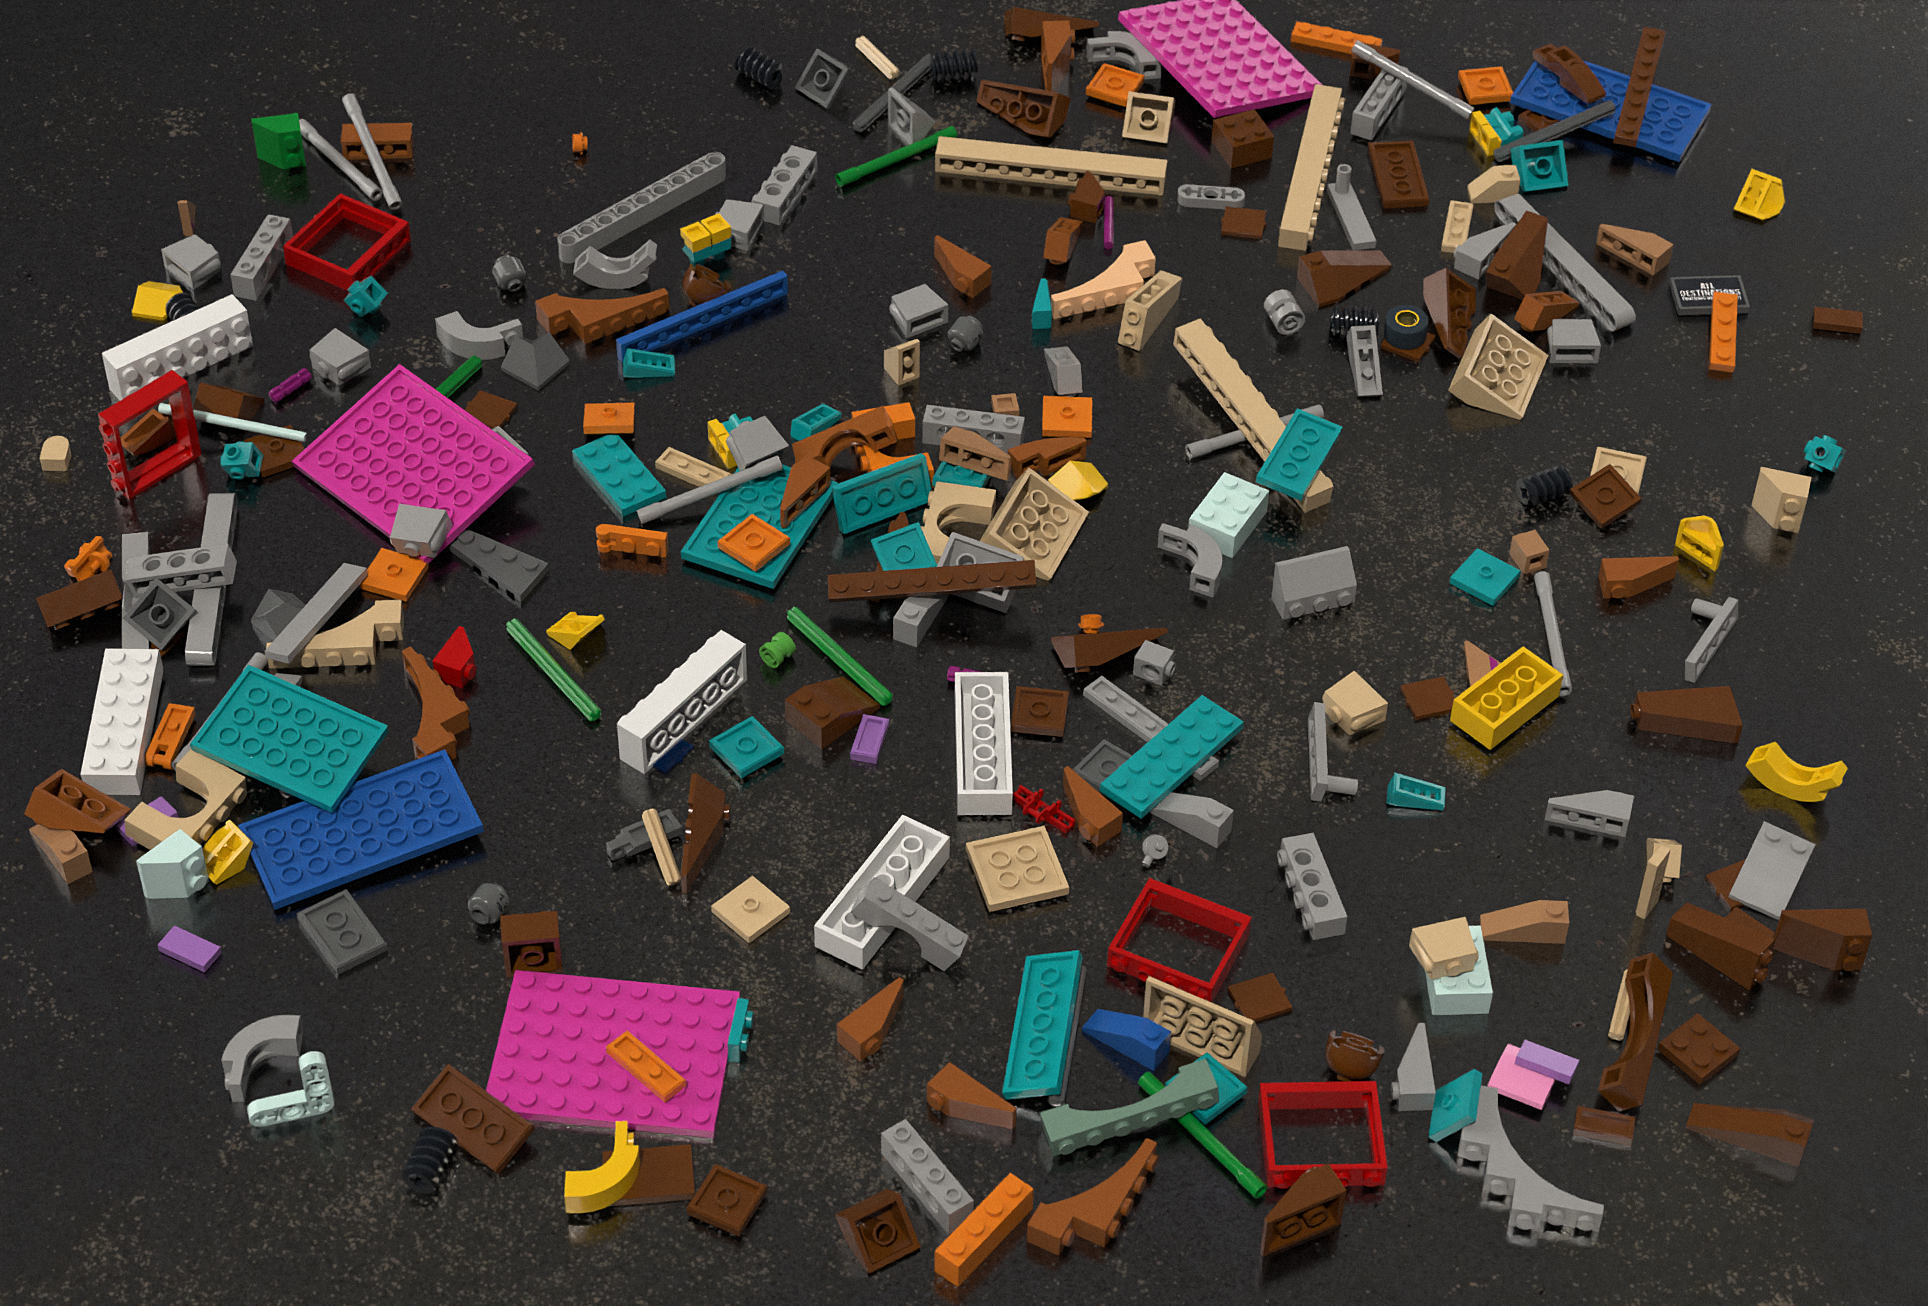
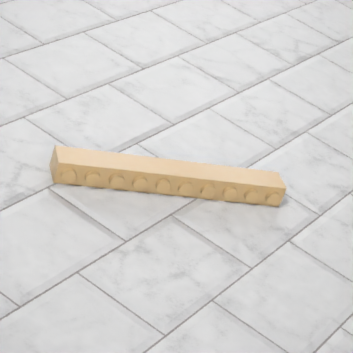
M1315 84L1280 227L1279 247L1306 251L1308 241H1313L1315 228L1311 227H1316L1318 213L1315 212H1319L1321 206V198L1318 197H1323L1324 183H1326L1328 169L1325 168H1330L1332 157L1330 154H1333L1338 126H1340L1341 114L1344 109L1345 98H1341L1342 88Z
M939 136L935 153V172L1076 186L1078 180L1084 177L1086 171H1089L1105 190L1163 195L1167 171V160L941 136Z
M1201 318L1176 328L1173 345L1262 459L1266 461L1286 428L1276 410L1269 406L1264 395L1257 391L1250 377L1242 372L1238 362L1231 358L1223 343L1216 339L1211 328L1206 326ZM1320 470L1303 500L1300 501L1295 498L1294 500L1305 513L1325 505L1331 500L1332 481Z

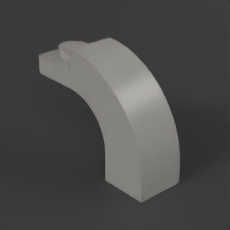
M1108 31L1107 37L1087 39L1088 62L1119 60L1130 64L1136 73L1145 75V80L1161 78V63L1132 33Z
M649 240L634 254L625 258L608 257L589 246L576 258L573 275L590 285L600 288L625 289L636 286L648 278L649 268L657 259V244Z
M458 311L435 318L437 337L441 343L451 352L465 358H470L472 355H476L482 360L505 356V349L511 346L515 336L523 338L522 324L518 319L491 328H477L467 324Z
M1163 523L1159 529L1158 548L1182 555L1191 560L1195 566L1191 571L1189 590L1214 597L1220 585L1222 553L1216 541L1207 532L1191 524L1187 531Z
M279 1015L258 1020L242 1029L229 1042L223 1053L222 1065L225 1074V1088L230 1090L232 1102H244L250 1072L259 1062L272 1056H299L303 1037L300 1015Z

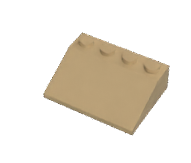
M1490 314L1475 328L1448 391L1468 405L1520 420L1523 418L1548 355Z
M1028 468L1013 484L980 542L1023 556L1024 561L1035 560L1036 577L1049 581L1089 511L1031 468Z
M1150 976L1147 978L1143 1017L1171 1031L1170 1045L1198 1057L1208 1052L1226 1069L1246 1077L1261 1048L1262 1034L1256 1023L1249 1018Z

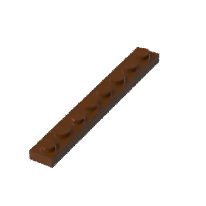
M1643 28L1613 143L1632 147L1637 145L1666 31L1656 28Z
M1035 560L828 575V597L830 603L1037 588Z

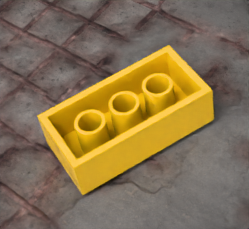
M1521 647L1453 700L1450 721L1491 750L1559 697L1563 674L1525 647Z

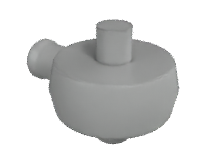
M1152 834L1144 840L1142 849L1145 858L1142 864L1150 867L1153 860H1160L1167 854L1168 842L1163 836Z

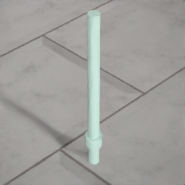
M160 403L158 412L172 415L170 405ZM193 410L195 420L301 442H305L307 438L306 432Z

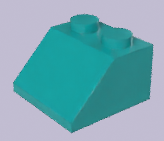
M1563 140L1510 148L1512 165L1517 167L1520 186L1523 192L1569 186Z

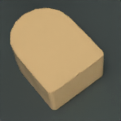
M63 436L48 438L43 444L40 455L42 470L67 471L71 460L69 441Z

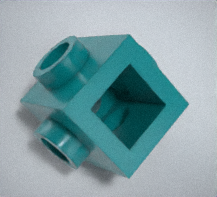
M370 276L362 282L355 281L348 288L349 294L344 301L359 317L367 313L372 315L381 307L380 302L387 295V292Z
M1823 435L1821 439L1815 436L1813 441H1808L1804 449V454H1806L1804 459L1809 461V467L1823 472L1825 468L1836 473L1846 450L1837 446V440Z
M240 441L234 444H225L224 452L220 459L221 467L234 479L258 477L263 454L253 442Z

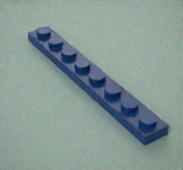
M780 271L616 339L617 357L623 363L627 348L650 352L788 294V276L783 271Z

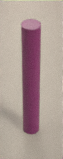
M1111 196L1105 197L1104 247L1106 249L1113 247L1114 199Z

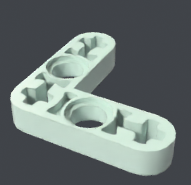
M313 1051L305 1053L300 1057L299 1067L304 1090L251 1102L247 1107L251 1125L257 1127L268 1126L330 1111L334 1106V1100L324 1054ZM316 1066L317 1069L311 1070V1067ZM322 1096L323 1099L317 1100L316 1097ZM290 1105H296V1106L291 1107V1108H285V1107L290 1106Z

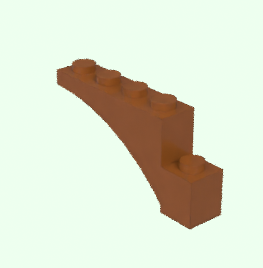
M665 288L638 296L619 299H577L559 296L555 293L535 301L537 320L548 333L550 332L553 335L572 327L584 344L670 311L669 293Z
M410 646L402 650L403 665L405 671L415 683L423 702L420 728L417 736L412 738L415 757L420 759L445 749L450 760L457 758L455 749L457 741L454 735L469 728L468 715H470V710L464 701L460 702L451 686H446L442 682L439 673L435 669L431 670L424 656L417 654Z
M1146 1138L1134 1156L1121 1169L1094 1188L1056 1203L1047 1205L1040 1203L1027 1224V1242L1056 1255L1061 1253L1064 1246H1070L1074 1235L1105 1247L1110 1237L1113 1239L1116 1237L1121 1225L1119 1221L1122 1216H1128L1135 1194L1142 1192L1148 1171L1153 1172L1159 1160V1156L1156 1155L1157 1142Z

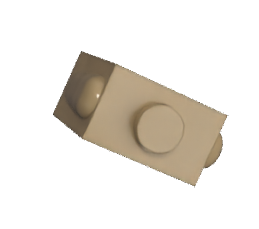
M1355 671L1326 690L1322 697L1325 704V712L1348 735L1386 720L1388 703Z
M1466 917L1412 929L1409 947L1431 980L1445 976H1456L1460 973L1474 970L1479 954L1474 945Z

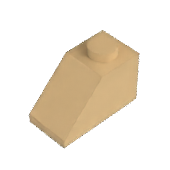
M1516 165L1493 166L1468 184L1467 190L1471 203H1494L1503 198L1518 194L1520 177Z
M918 339L884 350V369L898 386L919 378L920 341Z
M1647 838V863L1656 850L1664 845L1671 849L1663 882H1671L1672 877L1679 878L1682 845L1675 840Z

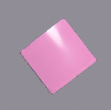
M1508 1044L1492 1074L1488 1087L1498 1088L1499 1094L1542 1110L1556 1079L1514 1064L1520 1048Z

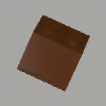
M200 382L193 410L251 421L263 405L265 398L221 385Z
M885 1189L835 1214L846 1243L867 1273H871L921 1247L899 1192Z

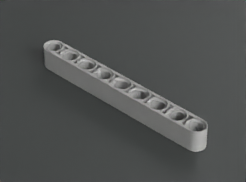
M718 152L709 153L561 233L557 238L559 259L564 263H574L576 258L589 246L598 250L723 182L726 178L725 156Z
M1519 194L1498 200L1494 205L1497 217L1505 225L1512 222L1517 224L1526 210L1540 215ZM1548 223L1543 264L1610 331H1616L1635 323L1636 315L1631 305Z
M235 493L209 494L201 547L229 544L232 550L237 516V496ZM226 585L194 589L192 607L196 612L189 621L185 648L187 666L215 665Z

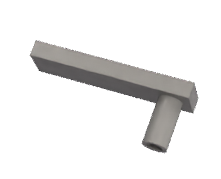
M1341 164L1337 167L1336 183L1327 184L1328 196L1352 250L1376 248L1375 236L1350 183L1351 167Z
M1728 597L1723 606L1697 598L1694 600L1691 613L1713 619V621L1685 660V680L1693 683L1696 682L1738 620L1737 599Z
M1314 702L1308 717L1311 800L1322 801L1325 791L1356 795L1358 788L1357 779L1328 775L1325 704Z

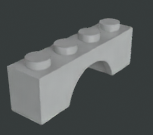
M876 877L859 892L850 912L873 927L888 925L908 932L920 944L921 957L943 971L960 957L968 939V935Z

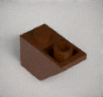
M1364 43L1373 48L1377 53L1399 65L1401 50ZM1353 53L1349 75L1366 79L1377 78L1382 68L1367 62Z
M1086 171L1084 177L1078 180L1076 191L1069 196L1068 206L1070 207V217L1097 223L1104 210L1105 191L1089 171Z

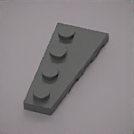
M465 529L449 544L451 552L470 566L479 568L481 574L488 579L491 577L497 581L499 587L504 591L509 590L515 595V599L519 602L526 598L549 571V563L468 529Z

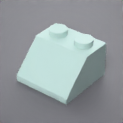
M181 829L136 860L144 896L148 899L188 898L196 891L201 890L209 882L202 846Z

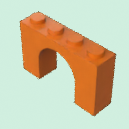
M910 403L884 406L893 422L896 439L915 437V417ZM873 409L852 412V418L862 415ZM854 445L856 454L861 455V469L867 473L915 456L890 457L880 453L878 450L874 451L866 445ZM922 453L926 456L930 485L933 488L934 468L928 453Z

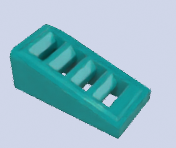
M1046 278L1041 279L1033 306V329L1051 327L1052 309Z
M627 348L623 358V377L643 378L675 375L674 355Z
M821 404L793 419L790 435L798 441L830 428L841 418L842 413L825 404Z
M1394 773L1387 787V804L1443 810L1445 807L1446 787ZM1431 794L1435 795V799L1430 798Z

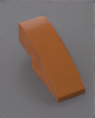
M152 409L121 437L122 447L133 456L156 449L176 438L172 415L162 414Z
M1080 437L1050 438L1010 448L1007 451V454L1011 456L1010 471L1017 479L1028 468L1035 472L1039 470L1043 476L1060 470L1069 461L1079 462L1086 459L1087 440Z

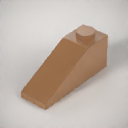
M1606 224L1599 226L1596 241L1597 245L1653 276L1670 262L1674 245L1653 233Z
M953 426L941 438L939 460L1006 481L1009 479L1011 456L979 434Z
M39 824L29 829L33 838L67 884L92 873L88 852L71 830L47 828Z
M1538 900L1480 915V926L1483 940L1565 944L1569 927L1568 901Z

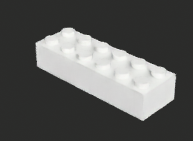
M229 295L103 352L102 357L109 389L120 401L170 370L185 378L252 347L253 343L247 310L233 295Z
M720 630L714 637H710L697 652L692 653L688 660L682 666L676 668L662 684H658L652 693L645 699L640 700L631 712L622 716L617 723L620 760L645 774L747 680L746 644Z
M105 649L81 778L82 781L106 795H141L146 768L145 755L151 741L164 670L159 649Z
M955 672L957 815H1012L1013 791L1008 672Z
M902 815L814 925L815 947L863 970L895 927L888 925L873 927L850 913L859 892L876 877L916 902L949 859L950 837Z

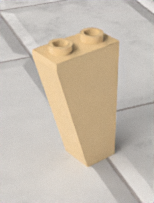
M1159 271L1126 300L1118 338L1119 344L1138 351L1142 349L1178 300L1182 282L1181 277Z

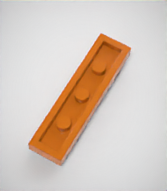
M1296 22L1291 34V42L1353 54L1351 50L1357 40L1362 43L1382 46V39L1312 25L1306 22Z
M1713 293L1710 370L1734 371L1737 294Z

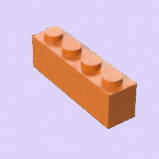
M1009 1173L935 1250V1272L959 1287L1033 1209L1034 1188Z

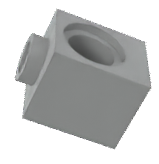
M1145 640L1134 657L1133 675L1162 686L1167 676L1171 677L1176 667V663L1173 662L1174 650Z

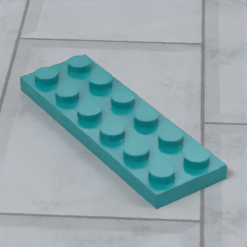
M1202 695L1100 783V792L1142 819L1243 729L1244 722Z
M1079 950L1026 956L1002 1091L1006 1099L1057 1095L1061 1093L1083 959Z

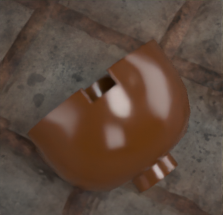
M692 263L687 268L682 280L683 291L689 298L688 302L694 307L729 293L731 285L726 280L724 284L719 281L720 275L709 268L696 264L694 268Z
M1336 1031L1329 1033L1325 1046V1058L1330 1069L1337 1073L1336 1077L1344 1082H1353L1354 1079L1363 1080L1369 1078L1377 1071L1385 1052L1383 1047L1380 1046L1379 1050L1372 1047L1374 1041L1350 1032L1342 1031L1341 1036H1335Z

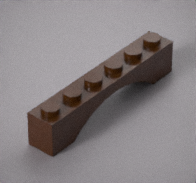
M1653 952L1630 959L1625 979L1630 1005L1629 1035L1620 1057L1612 1065L1603 1069L1598 1089L1618 1111L1637 1107L1643 1103L1673 972Z

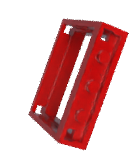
M339 194L283 246L285 263L348 290L355 281L362 282L370 276L373 277L411 240L409 222ZM343 218L384 234L347 270L307 253Z
M170 370L98 414L99 430L104 440L103 449L108 458L107 467L112 476L111 485L116 492H121L128 499H131L202 455L188 382L173 370ZM169 398L177 442L128 472L119 427Z
M1149 878L1108 948L1107 966L1118 972H1124L1137 977L1143 982H1146L1150 976L1212 1003L1250 935L1252 917ZM1151 906L1234 938L1209 983L1126 951L1127 946Z
M1376 1081L1260 1083L1258 1106L1268 1187L1282 1189L1292 1187L1299 1177L1310 1168L1326 1165H1275L1270 1109L1366 1108L1373 1164H1329L1343 1186L1365 1185L1374 1187L1385 1185L1388 1168Z

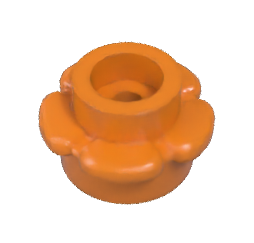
M582 132L573 134V153H580L582 155L583 150H587V136H583Z
M1087 614L1081 616V623L1078 626L1083 629L1084 633H1097L1099 628L1104 626V623L1101 622V615Z

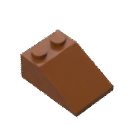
M1042 21L1041 61L1045 90L1056 92L1069 72L1070 61H1074V48L1071 47V43H1075L1074 29L1070 30L1069 21Z
M60 769L34 788L24 815L33 819L35 823L47 828L105 833L127 816L131 809Z

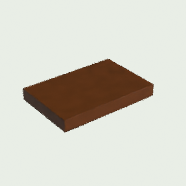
M691 1144L640 1148V1167L634 1184L622 1198L609 1206L693 1199L695 1191ZM614 1151L602 1152L603 1165L611 1158Z

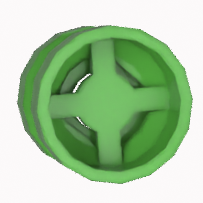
M778 632L772 637V642L765 643L759 649L763 661L772 668H777L783 663L784 658L790 657L796 651L795 643L784 632Z

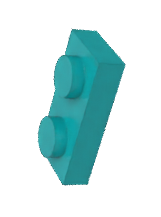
M737 998L727 1044L728 1061L740 1062L742 1051L747 1052L749 1034H746L747 1028L752 1029L754 1012L749 1011V999Z

